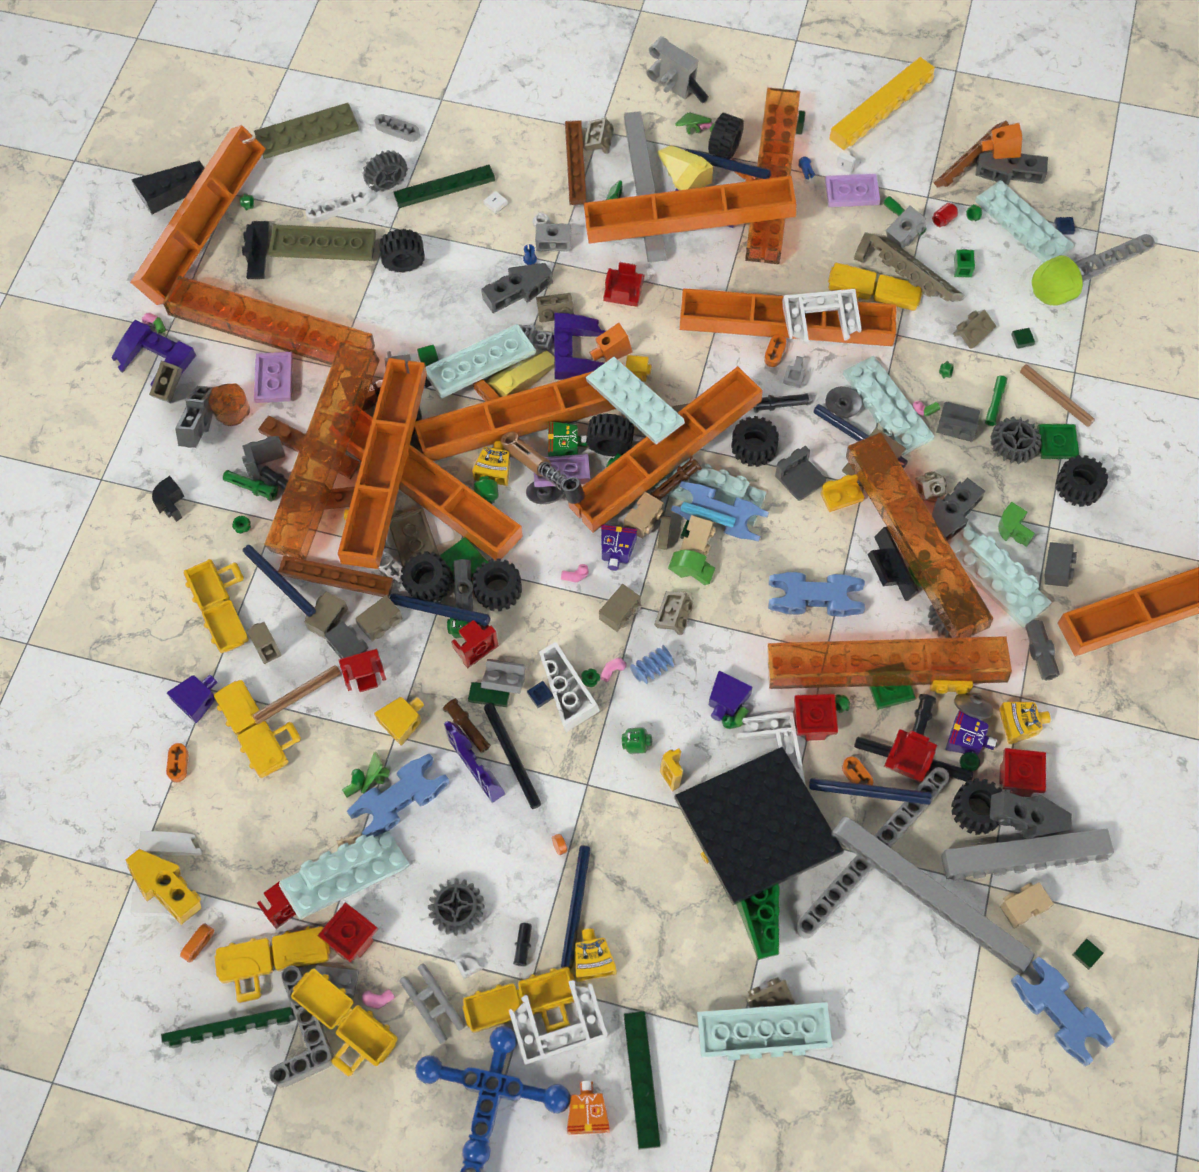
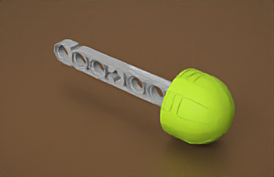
M1144 234L1100 254L1094 253L1076 262L1064 255L1054 257L1041 264L1034 272L1032 277L1033 293L1040 301L1047 305H1061L1071 301L1080 295L1084 281L1105 273L1106 269L1134 258L1138 254L1147 252L1154 246V238L1149 234ZM1142 240H1146L1149 246H1145ZM1129 245L1134 246L1136 252L1131 251ZM1116 251H1120L1123 258L1119 257ZM1090 262L1095 263L1097 269H1093Z

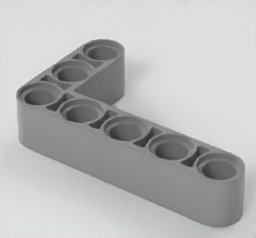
M296 966L284 968L281 978L308 1051L272 1067L269 1073L270 1080L281 1088L290 1086L329 1068L332 1065L331 1059L333 1058L322 1023L313 1015L311 1020L303 1022V1016L308 1011L291 998V994L294 991L293 988L304 976ZM292 973L298 974L295 981L288 982V977ZM314 1032H319V1039L316 1042H310V1036ZM322 1052H327V1059L319 1063L317 1061L318 1055ZM305 1061L307 1063L306 1069L298 1072V1064ZM280 1071H285V1079L277 1081V1074Z

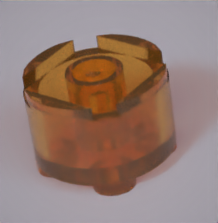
M236 383L223 384L212 388L209 404L216 420L226 426H235L242 423L243 419L250 413V405L243 389Z

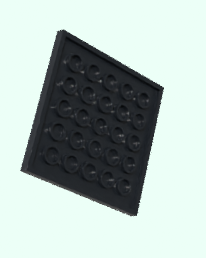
M783 747L674 796L732 905L738 904L808 871L844 852L836 836L833 837L831 835L833 831Z

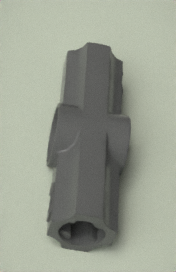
M471 560L454 561L456 607L473 611ZM459 586H466L468 588V592L461 593L459 591Z
M1035 620L1026 624L1025 628L1030 641V654L1032 659L1036 660L1041 679L1047 681L1058 677L1060 674L1054 658V644L1051 640H1048L1043 621Z

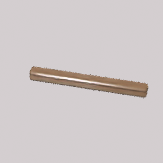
M1026 364L1021 368L1020 373L1084 425L1089 427L1093 424L1095 419L1029 365Z
M334 665L254 713L253 719L257 724H260L339 676L341 673L339 668Z

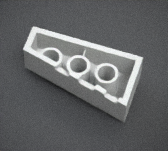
M556 642L540 651L539 653L556 706L567 733L600 712V710Z

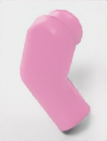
M580 564L574 572L562 571L561 580L581 581L589 573L588 566Z
M615 658L606 663L600 679L609 682L613 671L616 669L623 671L626 668V662L622 658Z
M390 989L381 995L373 994L371 991H366L362 994L363 1004L376 1009L383 1007L395 998Z

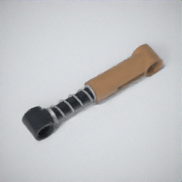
M508 432L502 436L501 443L504 450L509 451L510 457L517 459L536 475L547 478L549 482H552L553 485L561 490L569 503L576 504L584 499L585 492L578 478H566V475H562L559 470L556 471L555 467H551V462L522 441L516 432Z

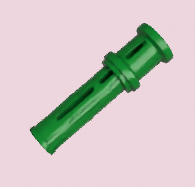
M226 470L223 474V481L250 490L255 496L265 497L270 502L274 501L278 494L277 486L267 485L262 480L254 481L230 470Z

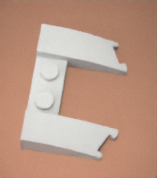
M855 289L784 295L782 304L790 339L795 337L803 340L804 344H809L805 313L837 310L844 341L850 339V334L858 331L860 333L862 330Z
M793 712L743 718L742 722L746 726L743 733L738 732L737 739L776 738L778 748H784L805 784Z
M140 831L138 849L162 858V856L202 855V850L200 848L195 849L191 840L196 838L195 834ZM136 884V890L132 893L130 910L133 916H172L155 897L146 901ZM178 894L173 899L181 900L184 895Z
M568 981L580 1023L541 1036L538 1034L527 995L521 998L524 1003L515 1012L512 1009L509 1010L525 1065L608 1038L592 984L589 983L588 988L575 986V981Z

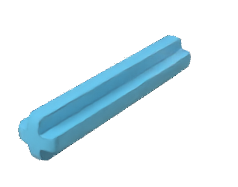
M683 502L681 505L682 512L728 527H734L736 519L734 517L687 502Z

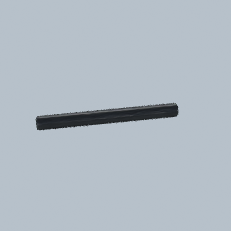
M486 704L484 711L531 809H536L541 806L540 799L494 704Z
M857 737L854 744L855 748L888 757L892 747L862 737ZM934 759L929 768V771L938 767L943 768L948 772L949 777L965 782L973 778V771Z

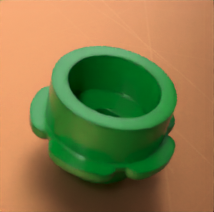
M247 193L243 194L240 198L241 207H244L245 210L252 209L254 207L253 196Z
M976 204L971 205L966 211L967 218L970 221L980 220L982 209L976 206Z
M949 361L941 364L939 374L942 375L943 379L945 377L951 378L954 364L949 363Z
M237 516L233 520L232 527L237 533L242 534L250 530L251 521L245 516Z
M595 669L585 670L581 674V681L587 687H594L600 681V674Z
M836 695V711L842 713L849 710L850 701L845 695Z

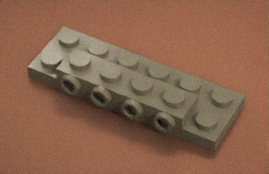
M872 234L869 240L873 242L872 246L881 251L878 256L883 259L882 262L889 267L893 266L898 275L906 276L909 279L908 282L913 286L922 288V293L926 296L938 297L940 294V297L947 302L949 300L952 302L961 301L965 295L887 236Z

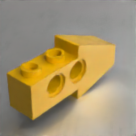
M138 849L125 859L127 868L144 899L149 901L152 897H155L181 925L201 909V897L196 891H190L186 887L188 884L180 876L181 872L178 865L141 849ZM163 880L170 881L168 885H160ZM178 894L184 895L181 900L173 899Z

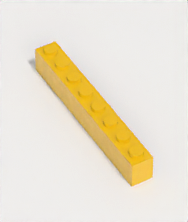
M922 57L916 59L831 128L829 140L843 150L853 146L856 140L866 135L867 131L875 128L882 119H886L893 110H897L915 92H919L925 84H929L934 78L935 67Z

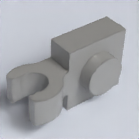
M796 356L794 366L788 365L783 384L801 388L806 371L801 368L804 357Z

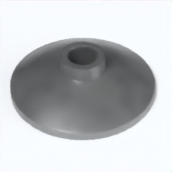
M841 386L835 387L828 392L825 404L833 415L848 418L860 411L862 400L855 390Z
M534 482L526 489L527 498L537 504L554 503L563 495L557 486L535 487Z
M958 694L954 699L955 706L968 716L987 719L993 714L992 706L978 694Z

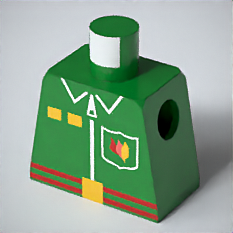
M548 421V457L578 455V447H588L586 445L587 435H578L577 425Z

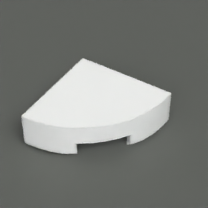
M458 957L454 959L463 979L482 970L481 965L471 958Z

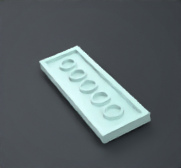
M516 324L426 366L427 378L442 399L536 354V349L520 326Z
M612 357L586 377L587 382L655 444H658L685 423L683 417L615 357Z

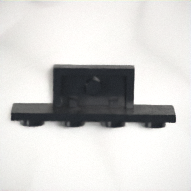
M252 221L251 224H247L246 231L243 233L245 246H242V255L246 257L248 263L247 279H264L269 221Z
M883 527L874 536L880 549L871 550L867 555L882 586L898 585L904 600L909 601L919 590L888 527Z

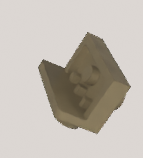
M985 309L979 312L975 310L967 316L969 319L956 326L957 330L953 333L954 336L960 335L970 349L978 345L997 327Z
M779 977L768 981V986L760 989L758 986L749 990V995L745 997L749 1008L795 1004L786 980H780Z

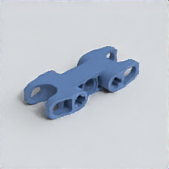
M681 481L680 487L692 493L693 502L691 504L736 519L734 527L726 526L723 533L739 539L759 542L761 536L749 531L747 521L754 515L768 518L769 512L759 508L752 502L736 497L733 506L714 499L717 490L701 484ZM672 506L671 511L690 521L691 514L682 512L681 507Z
M798 572L770 575L769 586L781 588L785 591L786 595L780 598L769 599L768 609L785 614L800 615L806 612V606L827 607V614L830 616L846 617L864 613L865 604L849 599L847 593L863 590L865 581L861 578L841 574L829 575L827 582H806V575Z
M431 754L410 761L397 772L400 781L384 792H381L378 787L368 790L347 810L351 819L357 818L364 813L373 815V821L364 829L363 835L367 837L373 835L376 837L389 831L400 822L401 819L397 815L399 811L414 801L419 806L426 805L435 799L450 783L446 775H441L434 780H428L423 777L424 772L434 763Z
M1038 957L1032 962V965L1040 976L1039 985L1029 984L1018 974L1011 982L1022 1002L1031 1012L1038 1015L1044 1010L1060 1028L1054 1035L1057 1042L1068 1054L1086 1067L1093 1061L1092 1056L1085 1048L1084 1042L1086 1037L1095 1038L1106 1048L1111 1046L1114 1040L1103 1021L1092 1009L1085 1007L1081 1012L1064 994L1069 989V984L1057 969Z

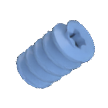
M662 645V649L657 648L655 653L650 652L649 657L644 656L642 658L643 662L638 660L636 661V666L634 664L630 665L634 677L639 682L643 681L648 684V676L654 680L653 673L661 675V668L667 672V664L672 668L674 667L673 658L664 645Z

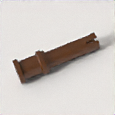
M691 456L687 463L682 467L679 466L674 475L650 494L661 500L677 487L681 481L690 480V476L698 470L701 471L702 467Z
M452 699L443 707V711L448 712L453 719V723L462 728L480 753H484V749L487 751L490 748V743L487 742L471 722L469 713L461 708L458 704V699Z

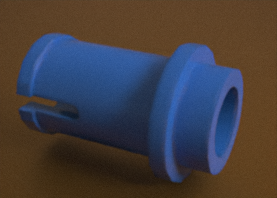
M807 156L800 158L798 166L802 169L805 179H809L808 175L813 178L815 173L811 166V159Z
M529 244L528 249L526 245L524 247L525 255L523 261L526 265L535 264L537 261L535 247Z

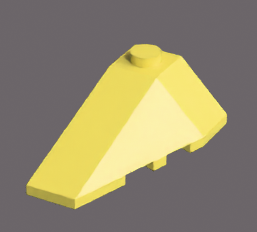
M672 145L658 151L663 165L668 170V175L672 177L673 184L678 190L701 188L712 183L713 166L703 157Z
M546 350L494 373L485 382L499 397L528 390L554 368V356Z

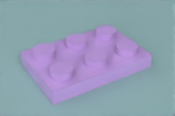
M876 174L825 176L828 207L880 204Z
M292 352L256 354L255 403L291 401Z
M588 454L545 457L551 462V467H555L556 471L559 470L562 475H566V478L576 477L580 480L581 485L590 481ZM534 473L535 487L555 486L547 478L540 477Z

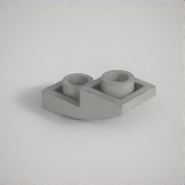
M519 324L535 349L550 350L554 340L553 333L537 331L535 326Z

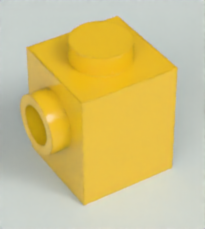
M627 355L625 367L642 382H646L647 375H651L652 364H648L649 357Z

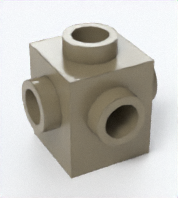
M935 471L927 472L924 476L915 478L917 493L922 499L935 500L938 497L940 498L941 495L946 494V480Z

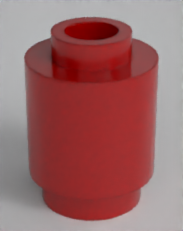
M946 203L934 213L932 217L933 223L937 227L946 226L958 216L957 207L954 204Z

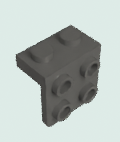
M945 402L936 433L972 442L977 431L980 411L967 406Z
M270 436L264 440L249 442L242 446L245 456H242L248 476H252L254 481L262 480L257 465L285 457L279 436Z
M806 445L801 449L794 450L787 459H781L777 463L775 477L798 501L803 500L826 483V478L808 460L810 450Z

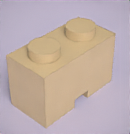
M644 492L637 501V505H639L637 509L632 508L624 518V527L637 529V536L642 539L646 534L649 535L652 532L654 523L657 520H661V516L665 513L663 510L664 502L647 492Z
M691 515L687 527L690 533L688 537H684L680 550H691L707 556L711 546L708 544L709 539L714 537L716 531L715 522Z
M1040 882L1035 885L1029 883L1021 888L1022 892L1015 895L1013 892L1003 898L1004 902L1000 908L1013 928L1027 922L1033 915L1036 917L1045 912L1054 904Z

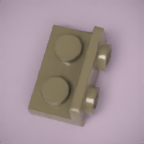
M606 117L588 122L583 145L586 151L601 148L604 154L609 153L614 128Z
M571 293L536 297L540 322L554 321L555 313L574 314Z
M665 592L654 623L657 628L675 630L678 635L683 634L687 626L689 614L693 609V601L687 593Z

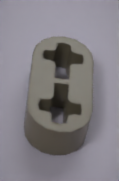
M864 233L856 250L854 260L863 262L872 243L869 240L872 234Z
M661 516L658 549L667 550L671 516Z

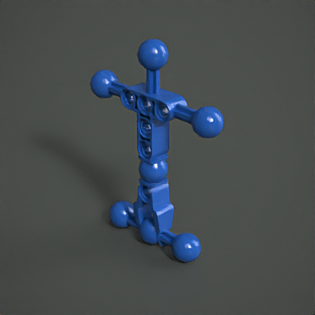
M500 1026L492 1031L489 1043L494 1053L489 1071L477 1068L459 1070L442 1066L441 1061L433 1055L422 1057L415 1066V1074L420 1082L432 1084L438 1079L463 1084L467 1090L479 1093L471 1124L472 1135L469 1134V1140L462 1149L464 1159L462 1164L464 1166L460 1172H467L470 1169L481 1172L480 1170L484 1169L483 1165L490 1157L489 1138L493 1132L500 1098L512 1101L525 1098L542 1102L546 1109L552 1113L564 1112L570 1105L571 1095L569 1090L560 1084H554L547 1089L522 1084L520 1079L502 1074L506 1054L510 1053L517 1044L516 1034L510 1027ZM470 1074H475L477 1081L472 1085L467 1084L466 1077ZM490 1079L499 1081L496 1089L490 1090L487 1088V1083ZM511 1084H518L520 1086L519 1092L515 1095L508 1092ZM486 1101L493 1103V1108L489 1112H484L481 1109L482 1104ZM481 1123L488 1126L487 1132L483 1135H478L476 1133L477 1126Z

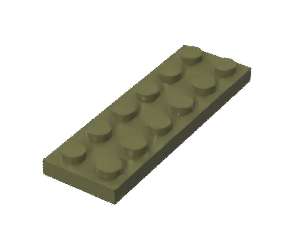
M348 102L255 130L254 133L256 139L266 148L262 155L264 159L359 131V127Z
M273 225L268 253L270 257L372 261L376 230Z

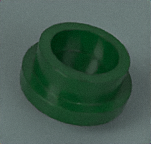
M966 752L960 757L959 764L961 768L974 772L980 766V759L975 753Z

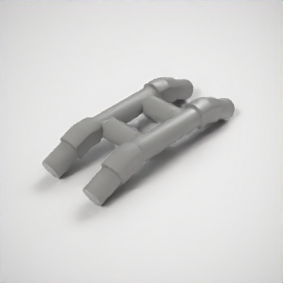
M421 964L417 969L429 987L418 994L406 976L400 979V983L439 1043L442 1044L447 1040V1037L436 1022V1017L446 1011L458 1031L462 1030L465 1024L425 964ZM434 994L440 1005L429 1011L423 1001Z

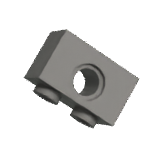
M909 206L886 229L887 237L901 248L909 246L918 233H922L926 228V219L912 206ZM905 227H911L909 230H903Z
M536 224V251H570L571 224Z

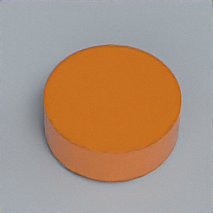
M556 834L552 836V842L557 854L560 856L567 853V846L562 835Z

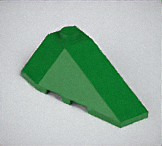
M779 884L736 904L758 960L779 955Z

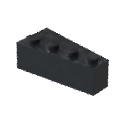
M200 160L131 180L137 194L153 215L186 198L205 168Z

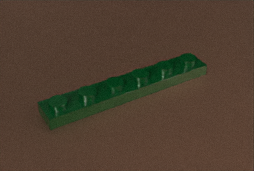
M489 164L393 191L398 208H403L494 182L495 176Z
M286 1007L162 1033L161 1041L166 1046H169V1048L181 1047L182 1043L189 1041L195 1044L203 1042L204 1038L212 1037V1039L224 1038L227 1033L243 1034L247 1032V1029L251 1028L263 1030L268 1028L270 1024L286 1025L290 1023V1020L296 1018L292 1007Z
M645 1011L624 1013L638 1150L660 1148Z

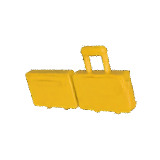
M837 262L831 267L828 279L829 290L855 289L857 302L859 298L868 300L874 295V301L897 305L896 307L915 311L920 304L921 288L913 286L906 280L881 274L877 282H875L877 276L875 272Z
M208 559L203 563L184 570L183 573L187 580L185 585L191 589L194 596L192 601L198 604L205 620L204 627L208 628L212 635L211 643L216 644L220 653H224L248 642L249 638L225 589L243 581L244 577L238 564L233 562L217 570L213 561ZM232 569L235 579L223 584L219 574Z
M242 680L234 681L218 690L214 694V698L218 703L217 710L222 711L227 719L226 726H231L235 735H238L237 739L242 746L240 751L246 753L251 762L249 767L255 769L257 775L263 778L288 764V759L283 750L301 740L294 724L287 722L274 731H271L266 721L257 724L253 719V714L258 712L259 708ZM287 729L292 740L280 746L275 735Z
M308 926L305 930L292 933L286 931L282 935L272 937V946H270V941L267 938L258 940L251 938L248 942L239 944L231 942L228 946L217 948L216 956H214L216 975L223 984L235 981L236 1001L238 1003L259 999L262 995L259 976L273 973V966H275L277 971L281 972L287 966L299 968L329 960L330 947L317 936L324 927L311 928ZM254 977L255 991L241 994L240 980Z
M568 967L558 970L552 968L548 973L538 976L532 974L528 979L519 981V989L517 990L515 985L511 983L504 986L498 984L495 989L485 992L476 991L475 995L463 999L464 1006L462 1007L467 1026L470 1027L472 1033L512 1022L509 1010L512 1009L515 1012L524 1003L521 998L527 995L532 1014L541 1013L546 1033L568 1027L570 1022L565 1005L574 1003L568 982L575 981L573 973H570ZM560 1007L563 1021L550 1025L546 1011Z
M312 969L309 973L306 972L293 988L294 991L291 994V998L329 1029H333L336 1025L339 1026L335 1033L345 1043L331 1059V1062L346 1076L353 1075V1072L364 1058L374 1066H378L380 1062H384L395 1048L398 1037L390 1031V1026L388 1024L382 1025L373 1017L371 1010L366 1012L359 1005L355 1006L352 1010L350 1007L353 1005V1000L345 994L346 990L344 988L338 989L332 984L327 974L321 975L317 970ZM349 1046L361 1054L351 1067L340 1059Z

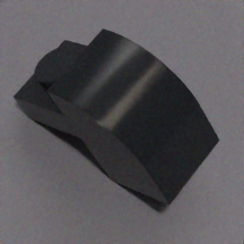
M168 476L155 486L152 492V500L159 513L164 511L168 518L172 516L176 522L182 518L174 504L185 496L171 476Z

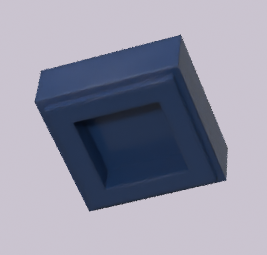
M1073 217L1055 218V228L1063 235H1073L1075 233Z
M544 681L527 690L528 696L537 708L554 699L552 692Z

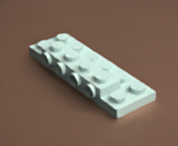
M1000 180L976 197L975 202L1043 263L1054 257L1064 255L1073 248L1074 244L1003 181Z
M875 356L843 371L844 377L853 390L860 395L864 407L869 409L875 422L879 423L883 428V432L906 448L902 455L934 439L933 433Z
M688 458L679 466L682 467L685 463H687L690 460V458ZM706 463L700 465L702 470H698L691 475L690 480L683 481L701 484L717 490L714 499L732 506L736 497L752 502L761 508L767 493L766 491L749 486L750 482L743 476H731L728 471L723 469L716 471ZM678 467L651 487L650 490L654 491L674 475ZM680 484L667 494V496L690 504L693 502L692 493L680 487ZM758 515L751 516L747 524L754 526Z
M969 525L963 528L940 549L1022 628H1025L1026 624L1037 618L1052 603L1038 590V580L1033 575L1028 576L1019 562L1014 563L1005 549L1000 550L996 546V542L992 537H986L984 534L979 536Z
M389 831L376 837L373 835L369 837L362 835L350 846L348 843H345L337 849V852L331 854L330 851H327L315 862L312 860L304 862L298 873L281 880L279 886L298 918L303 919L408 868L409 862Z
M827 1002L697 1012L701 1058L722 1056L727 1057V1061L741 1060V1055H749V1059H760L762 1054L771 1053L772 1058L783 1057L784 1052H792L793 1056L806 1055L805 1051L833 1047Z

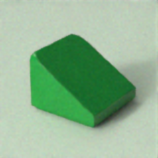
M621 180L611 187L606 200L621 197L623 182Z
M434 345L417 349L419 360L425 363V367L439 361Z

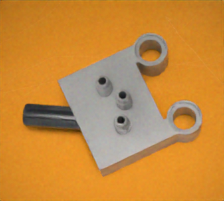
M659 37L649 47L650 55L655 59H661L657 60L647 70L649 79L664 86L665 93L671 90L686 99L693 92L701 103L707 101L708 95L696 82L698 59L673 45L665 37Z

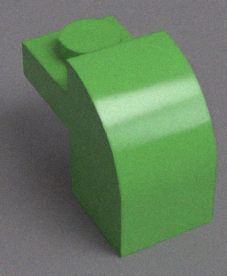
M1013 502L1004 510L998 524V530L1005 541L1012 537L1017 543L1027 547L1035 533L1021 524L1026 517L1027 511Z
M691 550L674 552L668 569L679 577L692 576L703 585L710 584L715 571V567L705 561L706 556Z

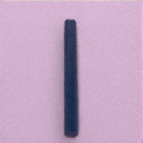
M685 149L687 152L703 157L715 167L761 179H769L771 176L769 169Z
M817 404L814 408V414L859 443L863 444L869 437V435L841 417L833 415L824 406ZM901 456L894 465L904 469L908 460Z
M248 544L243 548L244 554L308 617H311L316 612L314 606L251 545Z
M396 593L390 594L389 597L395 605L466 622L474 620L477 624L488 626L491 621L489 615Z
M811 778L809 781L810 790L930 805L932 802V793L817 778Z
M581 845L579 847L561 968L568 967L572 969L575 943L591 851L589 846Z

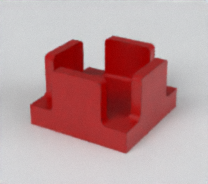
M619 262L618 270L608 268L603 301L638 307L645 275L636 273L635 264Z
M474 620L459 630V634L466 641L462 644V647L455 639L451 641L453 649L460 656L467 669L498 647L496 630L489 625L479 626Z
M377 649L339 659L348 691L352 690L350 680L353 679L357 682L359 692L378 687L375 676L378 672H380L382 681L386 680L383 664Z
M835 694L794 695L793 716L797 736L805 735L806 741L825 740L827 735H836L838 733Z
M899 729L884 767L922 783L936 753L937 744L930 742V738L914 731L906 732Z
M1005 748L1003 750V761L1000 764L999 784H1003V789L1010 790V793L1021 797H1031L1033 793L1044 794L1046 792V752Z
M280 881L264 892V896L270 902L271 908L267 910L261 901L257 902L267 919L276 929L296 915L279 886Z
M345 902L317 936L344 960L346 959L351 963L356 956L361 958L374 942L372 936L377 932L378 927Z

